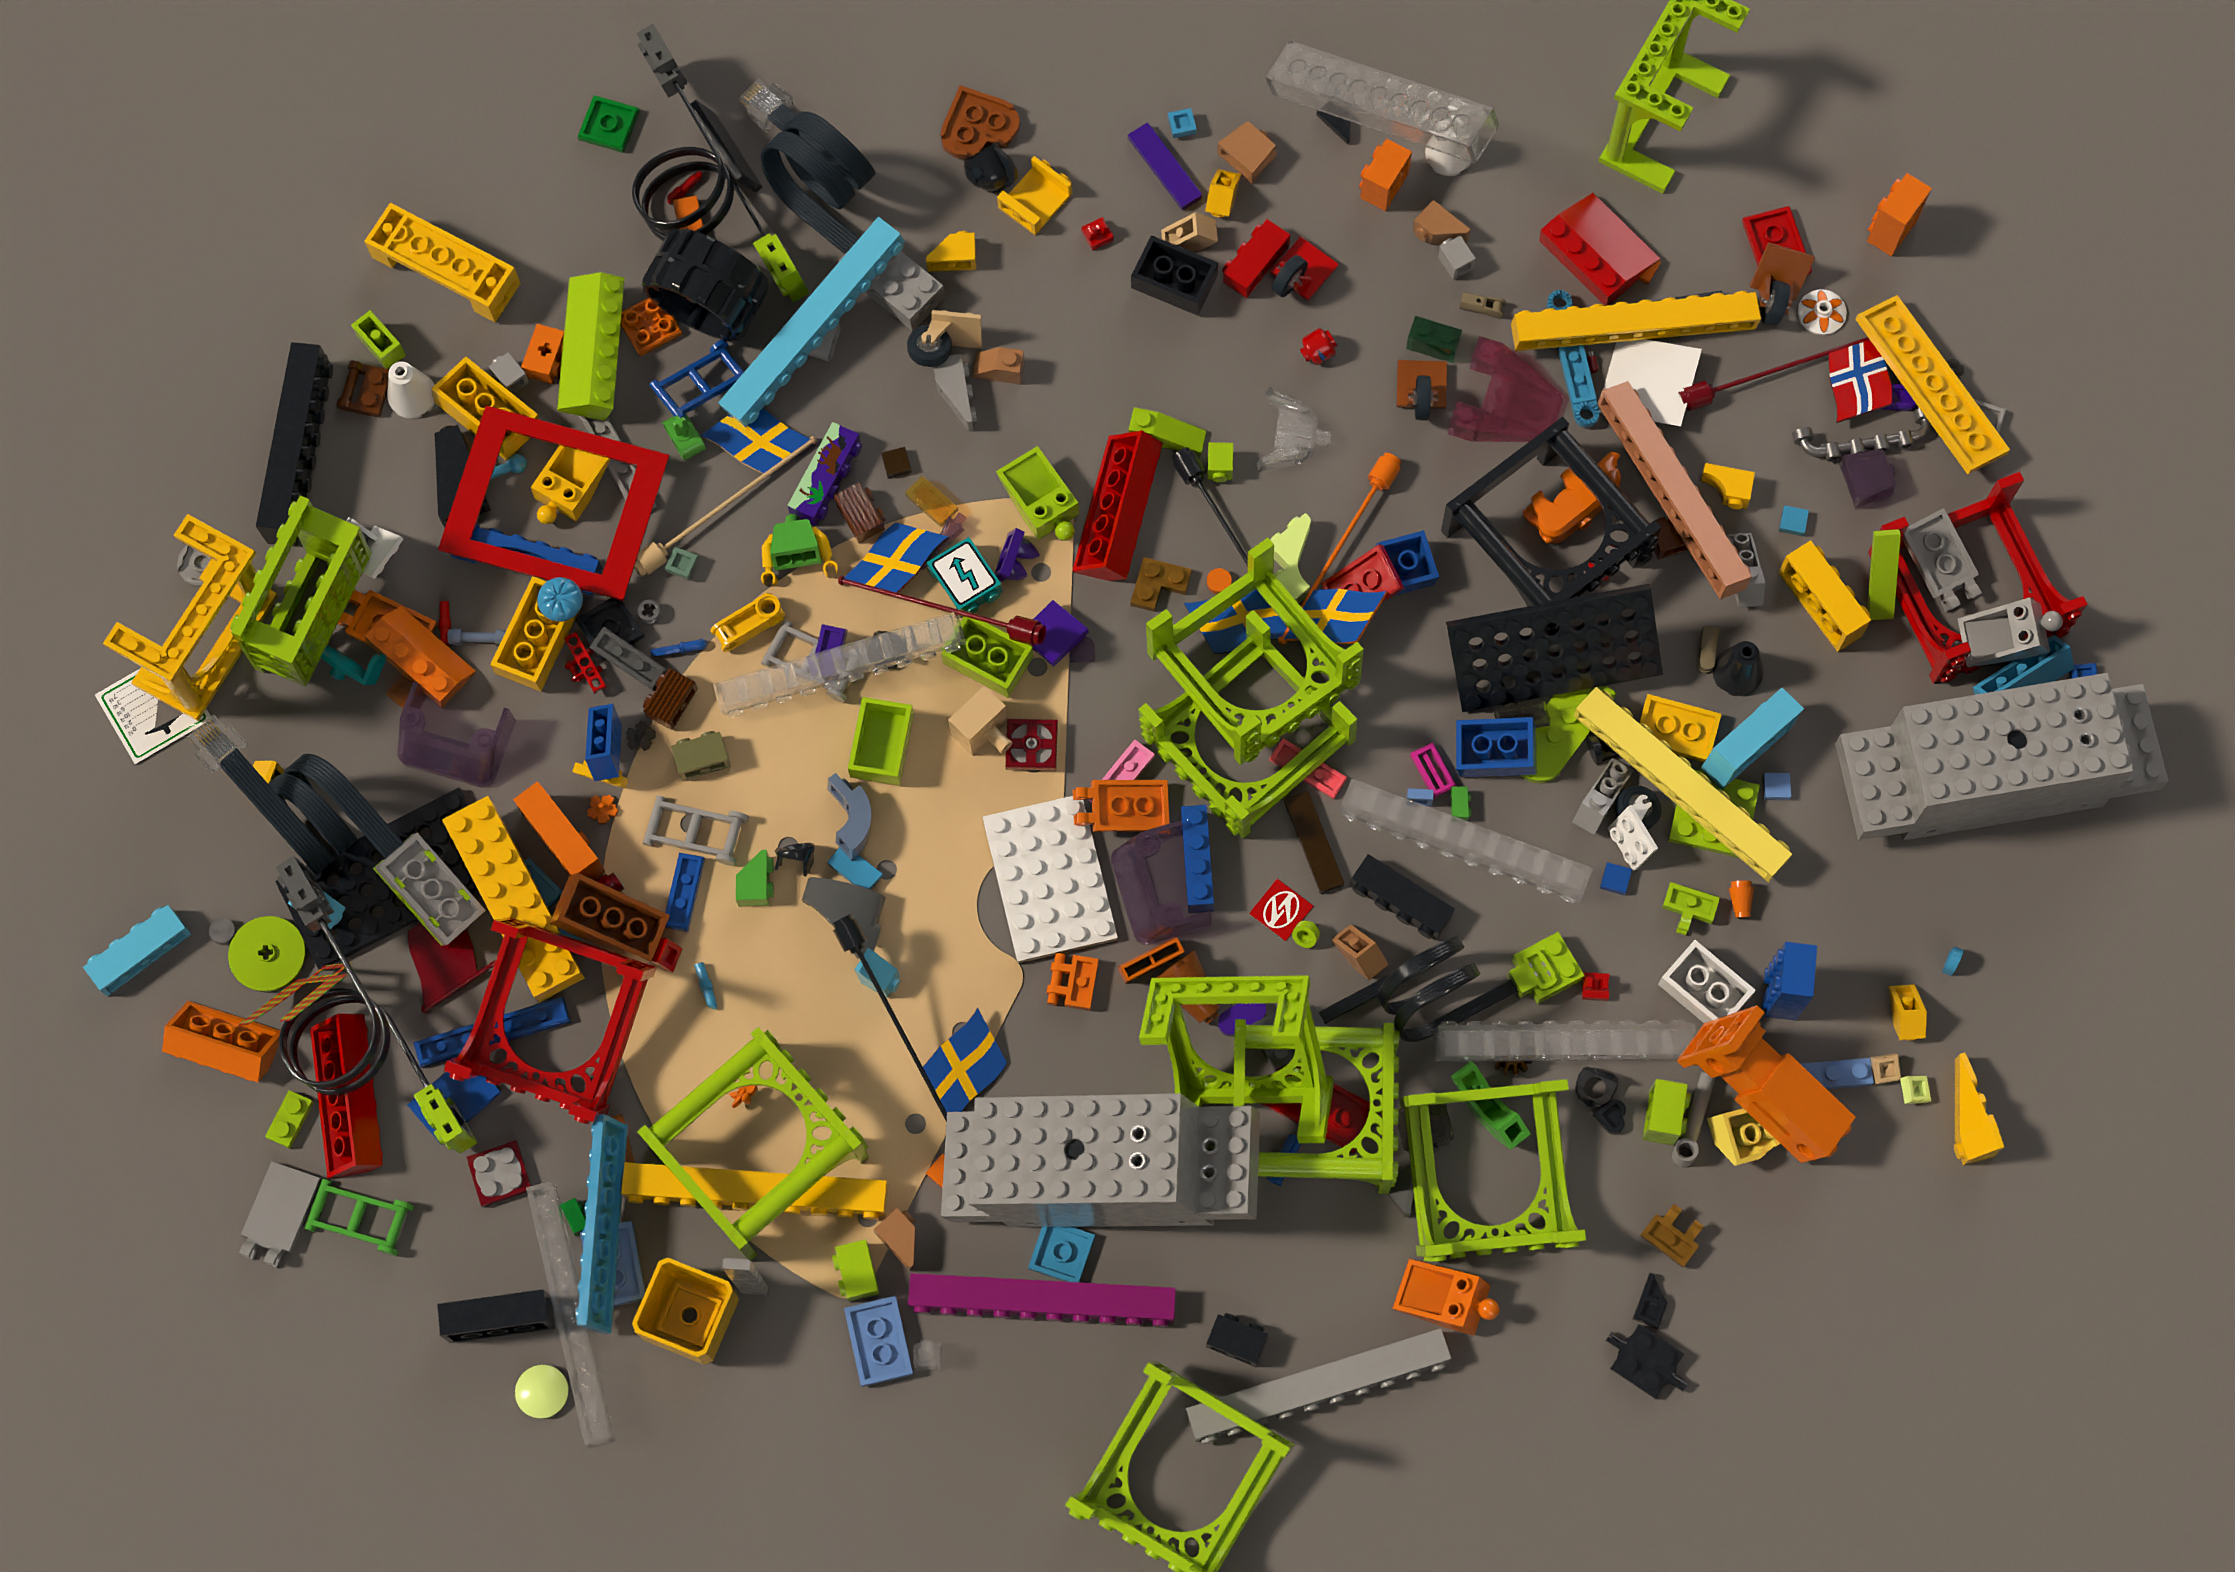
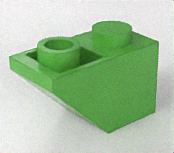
M761 850L736 874V902L739 907L769 906V898L774 897V884L769 882V873H774V859L769 858L767 850Z

